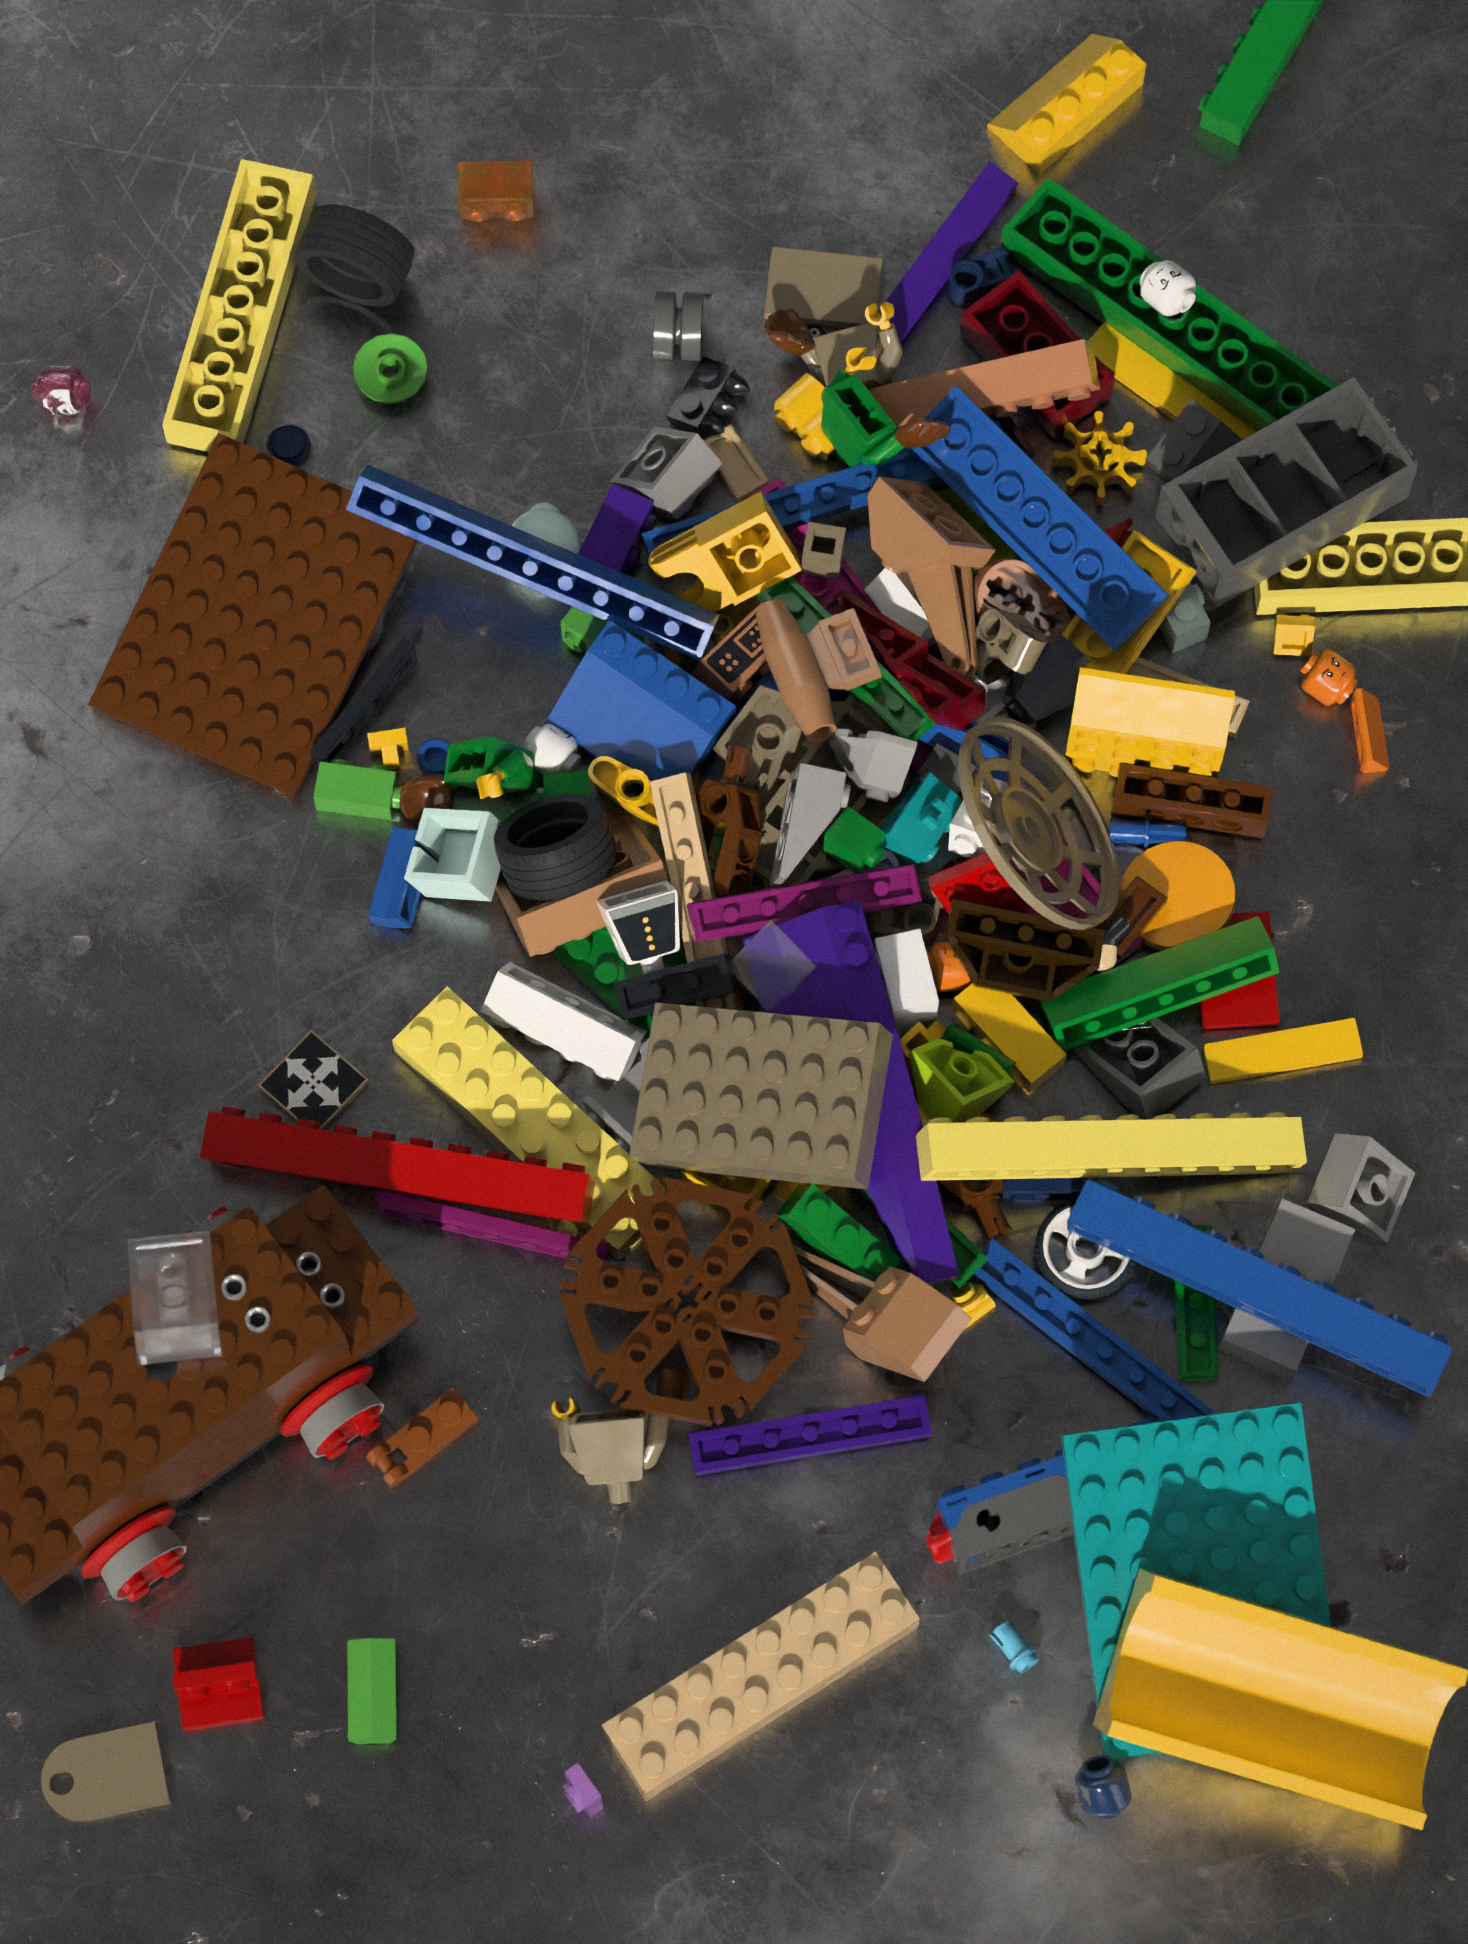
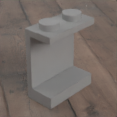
M649 1038L639 1047L642 1059L597 1102L589 1095L583 1100L587 1115L628 1153H630Z

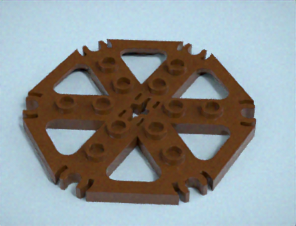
M663 1177L662 1179L666 1193H662V1184L655 1178L651 1181L652 1196H644L640 1192L638 1184L633 1185L631 1189V1197L635 1202L633 1203L626 1189L567 1254L565 1259L574 1260L565 1261L563 1270L573 1272L577 1280L574 1282L561 1280L559 1289L562 1292L558 1296L589 1382L596 1373L603 1371L595 1383V1388L599 1390L606 1382L614 1383L617 1391L610 1400L613 1404L620 1401L626 1392L629 1394V1397L619 1408L706 1426H712L713 1424L708 1411L712 1410L714 1422L720 1425L724 1421L721 1412L722 1407H731L736 1418H741L744 1414L743 1404L739 1400L741 1399L746 1406L748 1415L809 1343L798 1341H808L811 1337V1332L801 1330L797 1325V1321L801 1319L812 1321L815 1312L812 1311L815 1304L784 1221L779 1228L771 1232L770 1229L776 1224L778 1215L774 1213L770 1219L766 1221L760 1220L756 1215V1212L763 1203L760 1199L755 1201L749 1210H746L744 1206L752 1200L754 1195ZM684 1199L723 1206L729 1211L731 1217L727 1226L696 1260H694L676 1210L677 1204ZM632 1218L636 1222L654 1272L604 1262L597 1256L596 1248L620 1220ZM762 1247H771L778 1253L790 1285V1291L785 1297L777 1298L728 1288L727 1286ZM691 1276L693 1279L686 1285V1280ZM699 1286L700 1289L697 1291L693 1301L696 1308L687 1306L685 1309H681L675 1316L674 1313L677 1311L681 1301L678 1294L681 1293L686 1296L689 1293H693ZM710 1292L711 1295L704 1300L703 1298ZM670 1301L671 1304L666 1308L664 1305ZM589 1303L647 1314V1316L614 1352L604 1353L596 1346L585 1315V1307ZM688 1317V1321L684 1324L683 1321ZM721 1330L777 1341L779 1353L756 1380L752 1382L742 1381L736 1374ZM678 1341L682 1347L699 1394L693 1401H682L653 1395L646 1390L644 1385L648 1375Z

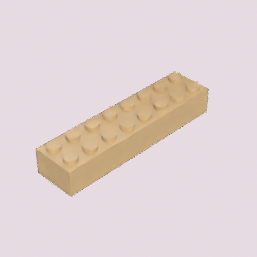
M875 1551L602 1724V1732L643 1798L647 1801L916 1630L919 1626L920 1618Z

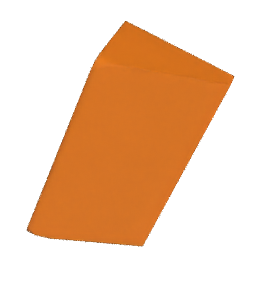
M1362 688L1355 689L1350 702L1360 771L1362 773L1387 771L1390 766L1379 700Z

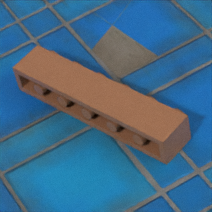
M1085 339L868 389L898 429L919 417L925 418L955 385L987 415L995 414L996 417H1008L1017 414V408L1031 405L1032 409H1043L1053 406L1054 400L1068 397L1069 401L1086 399L1091 396V391L1100 390V383L1093 345Z

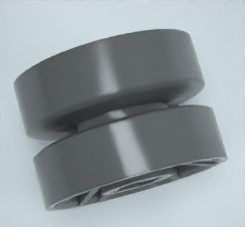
M656 291L654 359L673 360L676 345H679L682 361H701L703 293L684 292L681 307H677L675 292Z

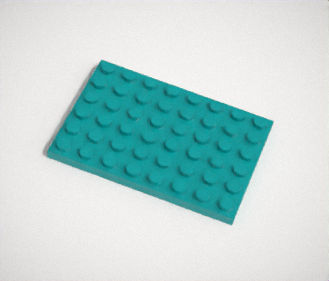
M1301 1402L1060 1435L1097 1709L1139 1568L1331 1626ZM1100 1731L1102 1753L1113 1759L1160 1752L1107 1736Z

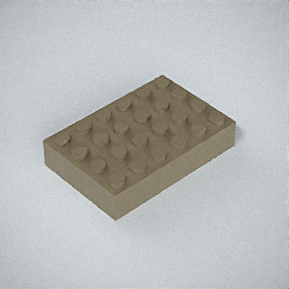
M655 1003L629 1156L645 1167L868 1189L893 1034L883 1025L875 1022Z

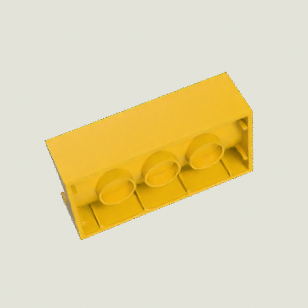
M1139 1568L1093 1726L1113 1738L1423 1830L1427 1817L1422 1800L1423 1781L1431 1743L1449 1699L1459 1687L1465 1686L1468 1670L1448 1661Z

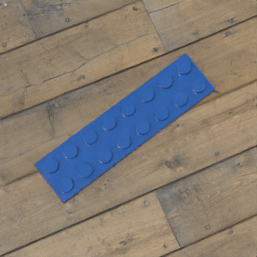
M955 385L924 418L927 421L931 419L944 421L950 426L951 432L931 445L912 449L1113 650L1117 651L1170 597L958 386Z

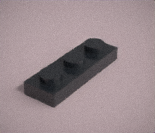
M725 953L614 982L622 1020L626 1021L654 1014L655 1003L688 1005L737 992L729 957Z

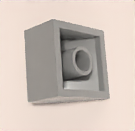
M654 426L610 482L653 500L655 515L679 520L681 516L691 509L692 502L702 489L713 481L714 474L723 463L697 433Z
M1335 1133L1307 1203L1323 1216L1352 1227L1358 1233L1380 1242L1388 1243L1415 1172L1369 1136Z

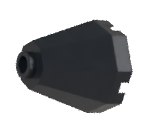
M1041 627L1038 629L1044 635L1046 634L1047 629ZM1053 632L1049 637L1046 636L1048 642L1032 671L1026 674L1014 672L1002 698L1005 705L1003 708L1004 712L1009 718L1031 725L1074 703L1080 667L1084 668L1089 661L1083 652L1057 632Z

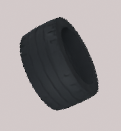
M324 204L317 207L308 220L299 240L294 259L301 272L326 291L351 302L382 307L392 304L400 293L412 266L415 250L404 234L384 220L350 206Z
M561 794L534 801L505 818L494 834L496 855L510 890L515 896L528 901L543 902L557 900L585 891V889H589L606 877L617 861L616 844L607 816L599 802L587 795Z

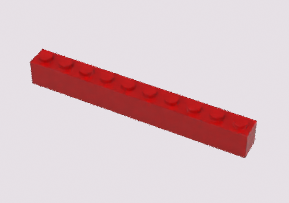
M222 1106L221 1113L208 1111L200 1158L209 1161L584 1224L589 1222L596 1177L585 1173L586 1166L563 1162L562 1169L547 1167L548 1160L529 1156L524 1157V1163L509 1161L510 1154L493 1150H486L485 1157L471 1155V1147L457 1144H448L447 1150L433 1148L434 1141L410 1137L409 1144L395 1142L396 1135L372 1131L371 1138L357 1136V1128L335 1125L333 1132L320 1130V1122L297 1118L296 1125L282 1123L283 1116L259 1112L258 1119L244 1117L245 1110Z

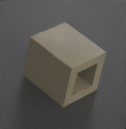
M808 522L802 554L801 574L839 580L845 549L846 528Z

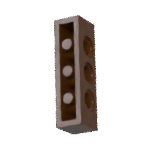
M1120 763L1111 815L1145 820V817H1148L1150 821L1183 823L1188 827L1264 838L1269 821L1273 787Z

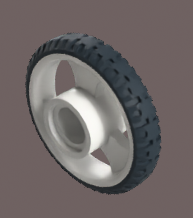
M1077 1199L1065 1202L1046 1216L1038 1230L1035 1241V1256L1039 1270L1049 1283L1069 1297L1090 1300L1107 1296L1118 1290L1128 1280L1136 1262L1068 1231L1067 1220ZM1052 1232L1061 1233L1068 1239L1065 1256L1070 1266L1062 1272L1056 1270L1050 1258L1049 1240ZM1084 1241L1090 1242L1095 1246L1097 1252L1092 1256H1083L1077 1251L1076 1245ZM1111 1255L1122 1260L1119 1268L1111 1277L1096 1284H1087L1085 1273L1097 1270L1103 1263L1105 1256Z

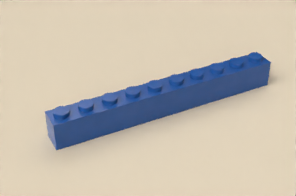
M368 464L359 475L346 510L577 609L603 620H610L624 629L699 661L719 617V614Z
M1087 1179L1067 1220L1068 1231L1426 1397H1432L1453 1350V1347L1447 1345L1448 1340L1442 1335L1426 1330L1425 1334L1410 1328L1411 1323L1401 1316L1390 1313L1386 1317L1373 1311L1374 1306L1362 1298L1353 1296L1349 1300L1336 1294L1337 1288L1325 1281L1316 1280L1315 1283H1312L1300 1277L1301 1272L1288 1264L1279 1263L1278 1266L1263 1260L1265 1256L1251 1247L1243 1246L1242 1249L1228 1244V1238L1214 1230L1207 1229L1204 1233L1191 1227L1192 1222L1182 1215L1170 1213L1167 1216L1156 1211L1155 1204L1145 1198L1134 1196L1132 1200L1119 1194L1120 1189L1108 1181L1099 1179L1096 1183Z

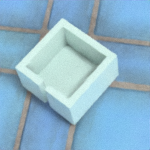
M424 808L415 840L433 856L439 858L437 863L420 847H413L404 879L425 897L492 901L501 869L495 851L494 834L498 826L501 825V821L488 811Z

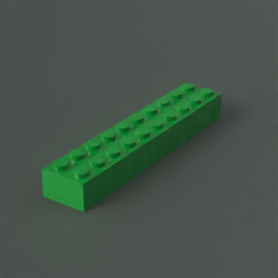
M1049 177L1002 229L1000 247L1007 248L1009 255L1097 320L1109 324L1256 432L1338 386L1198 284H1196L1194 293L1195 301L1186 312H1179L1173 316H1164L1142 298L1140 279L1149 265L1164 260Z

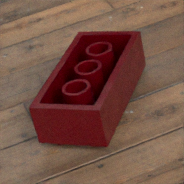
M1020 271L1016 272L961 313L960 333L985 361L1081 340ZM1096 356L1095 361L1100 390L1091 391V396L1082 400L1069 401L1068 397L1056 399L1053 406L1043 409H1032L1031 405L1026 406L1054 439L1064 432L1066 423L1071 422L1074 425L1112 397L1115 377Z

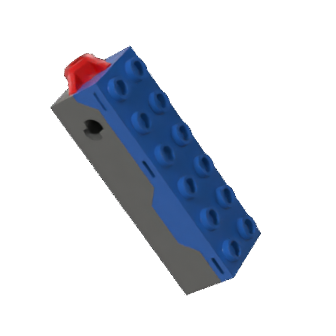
M1152 1417L1139 1420L1131 1425L1150 1423L1154 1421ZM1062 1449L1054 1453L1055 1458L1041 1462L1040 1458L1025 1461L1017 1466L1018 1471L1003 1476L1002 1472L999 1471L986 1475L979 1480L980 1485L965 1489L964 1485H959L942 1492L943 1498L937 1500L935 1518L925 1534V1540L933 1561L942 1564L951 1560L958 1576L1072 1535L1073 1527Z

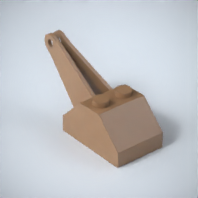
M879 476L867 495L871 549L882 558L881 564L895 574H900L901 572L908 573L944 663L969 678L978 669L972 570H978L986 566L995 549L925 482Z
M793 1245L798 1261L802 1264L800 1266L808 1287L849 1320L843 1327L845 1344L860 1360L925 1382L972 1320L955 1302L910 1272L889 1266L886 1272L882 1273L873 1282ZM774 1251L771 1254V1258L783 1268L778 1253ZM803 1266L865 1300L857 1306Z

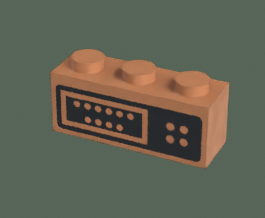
M763 602L699 661L691 675L728 701H731L733 698L741 701L754 687L751 681L758 674L763 677L770 670L763 652L756 618V610Z

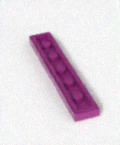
M913 863L691 902L687 904L694 943L761 932L822 907L860 900L863 913L919 904L922 902L915 864Z
M383 1190L378 1191L375 1202L379 1215L564 1259L582 1239V1237ZM600 1242L596 1248V1253L599 1259L604 1262L609 1259V1244Z

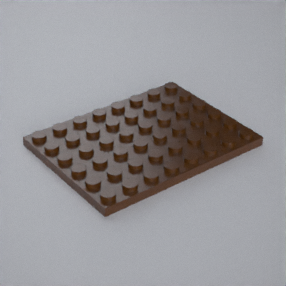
M218 433L88 705L92 709L296 799L313 764L310 751L331 726L418 540L346 510L353 491Z

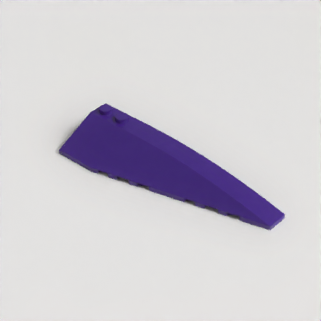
M860 900L822 907L743 938V946L762 1012L880 1023L893 1034L869 1187L864 1189V1191L867 1190L873 1200L883 1224L886 1223L892 1233L895 1244L913 1275L927 1284L958 1278L959 1273L937 1181H921L916 1134L923 1126Z

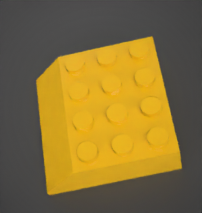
M1080 667L1065 758L1075 771L1084 773L1093 772L1094 770L1107 771L1114 777L1118 776L1120 763L1218 778L1227 743L1235 691Z

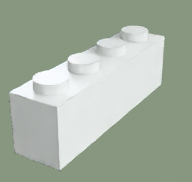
M511 962L497 971L481 1009V1012L490 1016V1020L496 1025L504 1028L512 1027L524 1033V1037L528 1041L537 1045H547L559 1051V1055L565 1060L574 1063L581 1062L593 1068V1072L597 1076L606 1080L619 1081L630 1071L647 1032Z

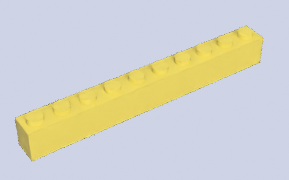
M1284 1112L1269 1113L1264 1115L1263 1118H1250L1249 1113H1234L1226 1118H1213V1114L1201 1113L1191 1116L1190 1119H1177L1174 1114H1162L1147 1120H1140L1139 1116L1134 1114L1119 1116L1116 1120H1102V1116L1089 1115L1079 1118L1078 1121H1065L1063 1116H1049L1041 1119V1121H1027L1026 1117L1016 1116L1007 1118L1003 1122H990V1119L987 1117H975L966 1120V1123H952L950 1118H935L929 1120L916 1134L921 1181L1294 1173L1307 1163L1301 1117H1287Z

